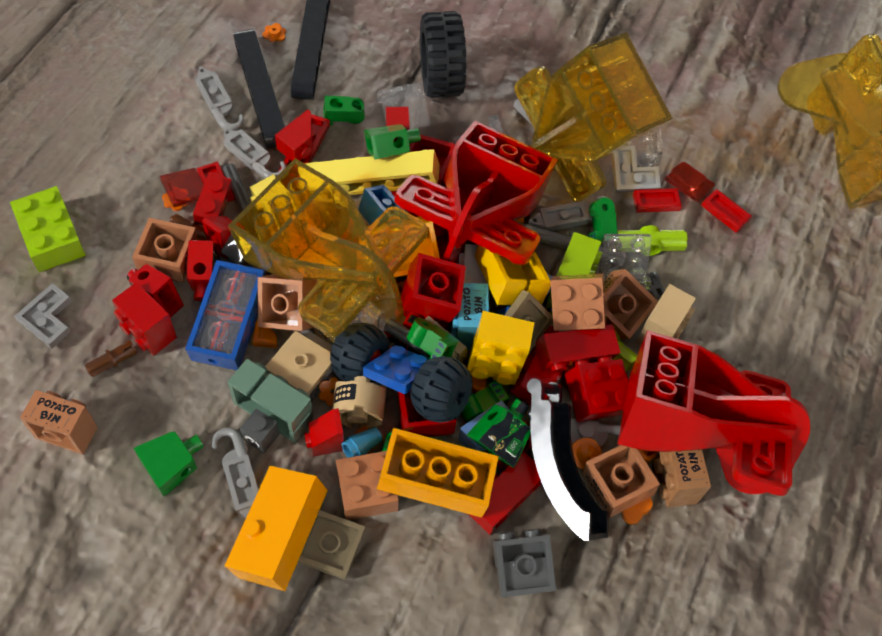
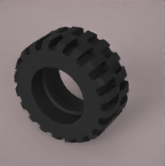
M456 11L426 12L421 16V73L425 95L430 98L457 97L465 91L467 75L465 31L461 15Z

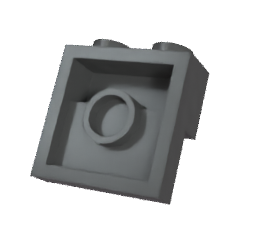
M541 529L525 530L524 536L515 537V532H503L498 534L499 539H492L495 567L498 572L499 590L502 598L556 591L549 534L542 533Z

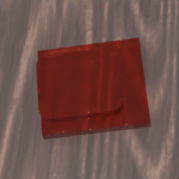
M686 162L679 163L664 179L695 202L703 198L716 185Z
M195 168L159 176L173 208L198 201L203 183Z

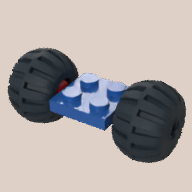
M363 322L350 324L340 331V334L335 338L334 344H332V352L330 353L331 366L340 379L346 382L354 381V378L357 376H364L370 379V383L376 381L403 394L411 391V401L414 408L429 421L441 423L456 419L465 409L471 396L472 376L466 366L460 361L446 356L427 359L425 356L418 355L397 345L390 348L386 335L375 325Z

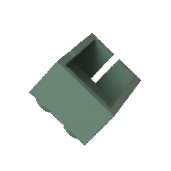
M246 359L227 382L235 405L250 415L256 408L277 421L280 434L293 443H296L309 427L308 423L314 420L309 394L302 389H294L280 375L268 374V369L260 362L254 363Z

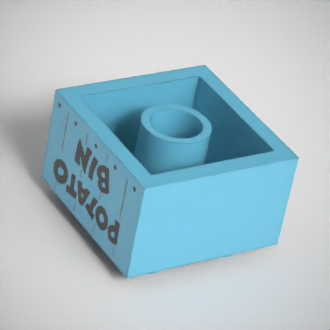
M464 283L461 310L452 320L451 335L464 344L467 350H471L482 311L489 312L488 284Z

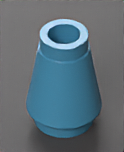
M376 427L346 437V441L342 443V449L348 458L366 455L382 441V435Z

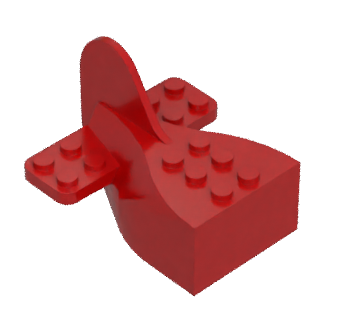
M475 120L454 146L444 175V182L447 188L421 176L411 175L397 189L394 202L400 208L421 216L424 220L431 221L448 230L449 243L443 260L456 263L468 239L492 253L509 259L514 264L525 265L530 261L537 249L541 237L535 231L522 226L514 220L530 215L537 207L558 159Z
M647 330L629 376L618 444L634 449L657 452H681L716 448L725 478L733 488L747 494L770 493L777 496H785L792 486V469L810 435L809 413L800 401L791 397V388L788 383L749 370L740 372L726 360L702 346Z

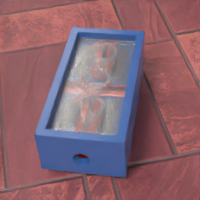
M216 260L185 348L191 361L236 371L239 369L258 316V277L266 276L264 270Z

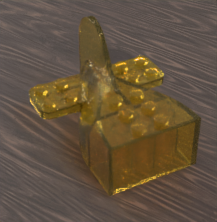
M627 32L587 46L558 69L552 77L546 67L539 66L529 71L514 86V91L535 130L532 138L533 143L529 146L558 159L555 168L569 195L576 202L588 198L606 185V178L596 160L630 145L673 119Z
M872 33L864 35L848 53L832 54L790 66L781 75L777 84L781 100L794 110L810 114L814 128L823 135L834 131L838 174L849 209L882 200V41L878 34Z
M296 158L228 225L244 261L286 279H320L299 303L298 311L304 321L330 337L341 334L366 305L385 321L394 319L399 322L403 318V305L393 275L426 239L428 234L427 226L422 220L399 207L387 208L367 227L353 199L342 186Z

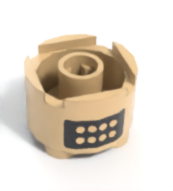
M357 376L354 378V381H338L335 383L332 410L339 408L341 424L344 427L352 428L353 423L361 424V428L367 426V429L377 428L382 425L387 389L384 386L370 383V379L364 376Z

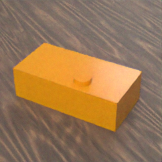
M393 428L377 490L482 518L489 506L499 456Z
M269 466L225 563V567L237 578L286 591L328 491L317 476Z

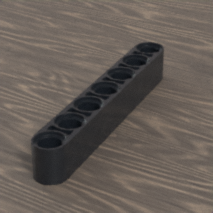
M331 0L306 1L291 83V98L314 100Z
M255 29L233 32L236 49L266 149L276 148L275 134L285 126Z

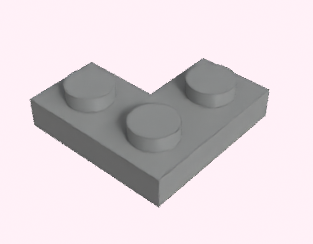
M635 145L613 146L611 148L615 192L661 188L659 166L637 167Z
M52 283L14 317L21 325L52 349L70 333L69 328L55 316L68 306L72 300Z

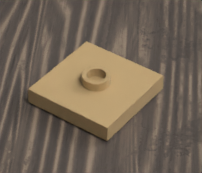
M295 331L265 367L268 369V374L280 375L288 381L291 387L296 390L298 388L302 389L310 395L332 367V362L330 361L331 352Z

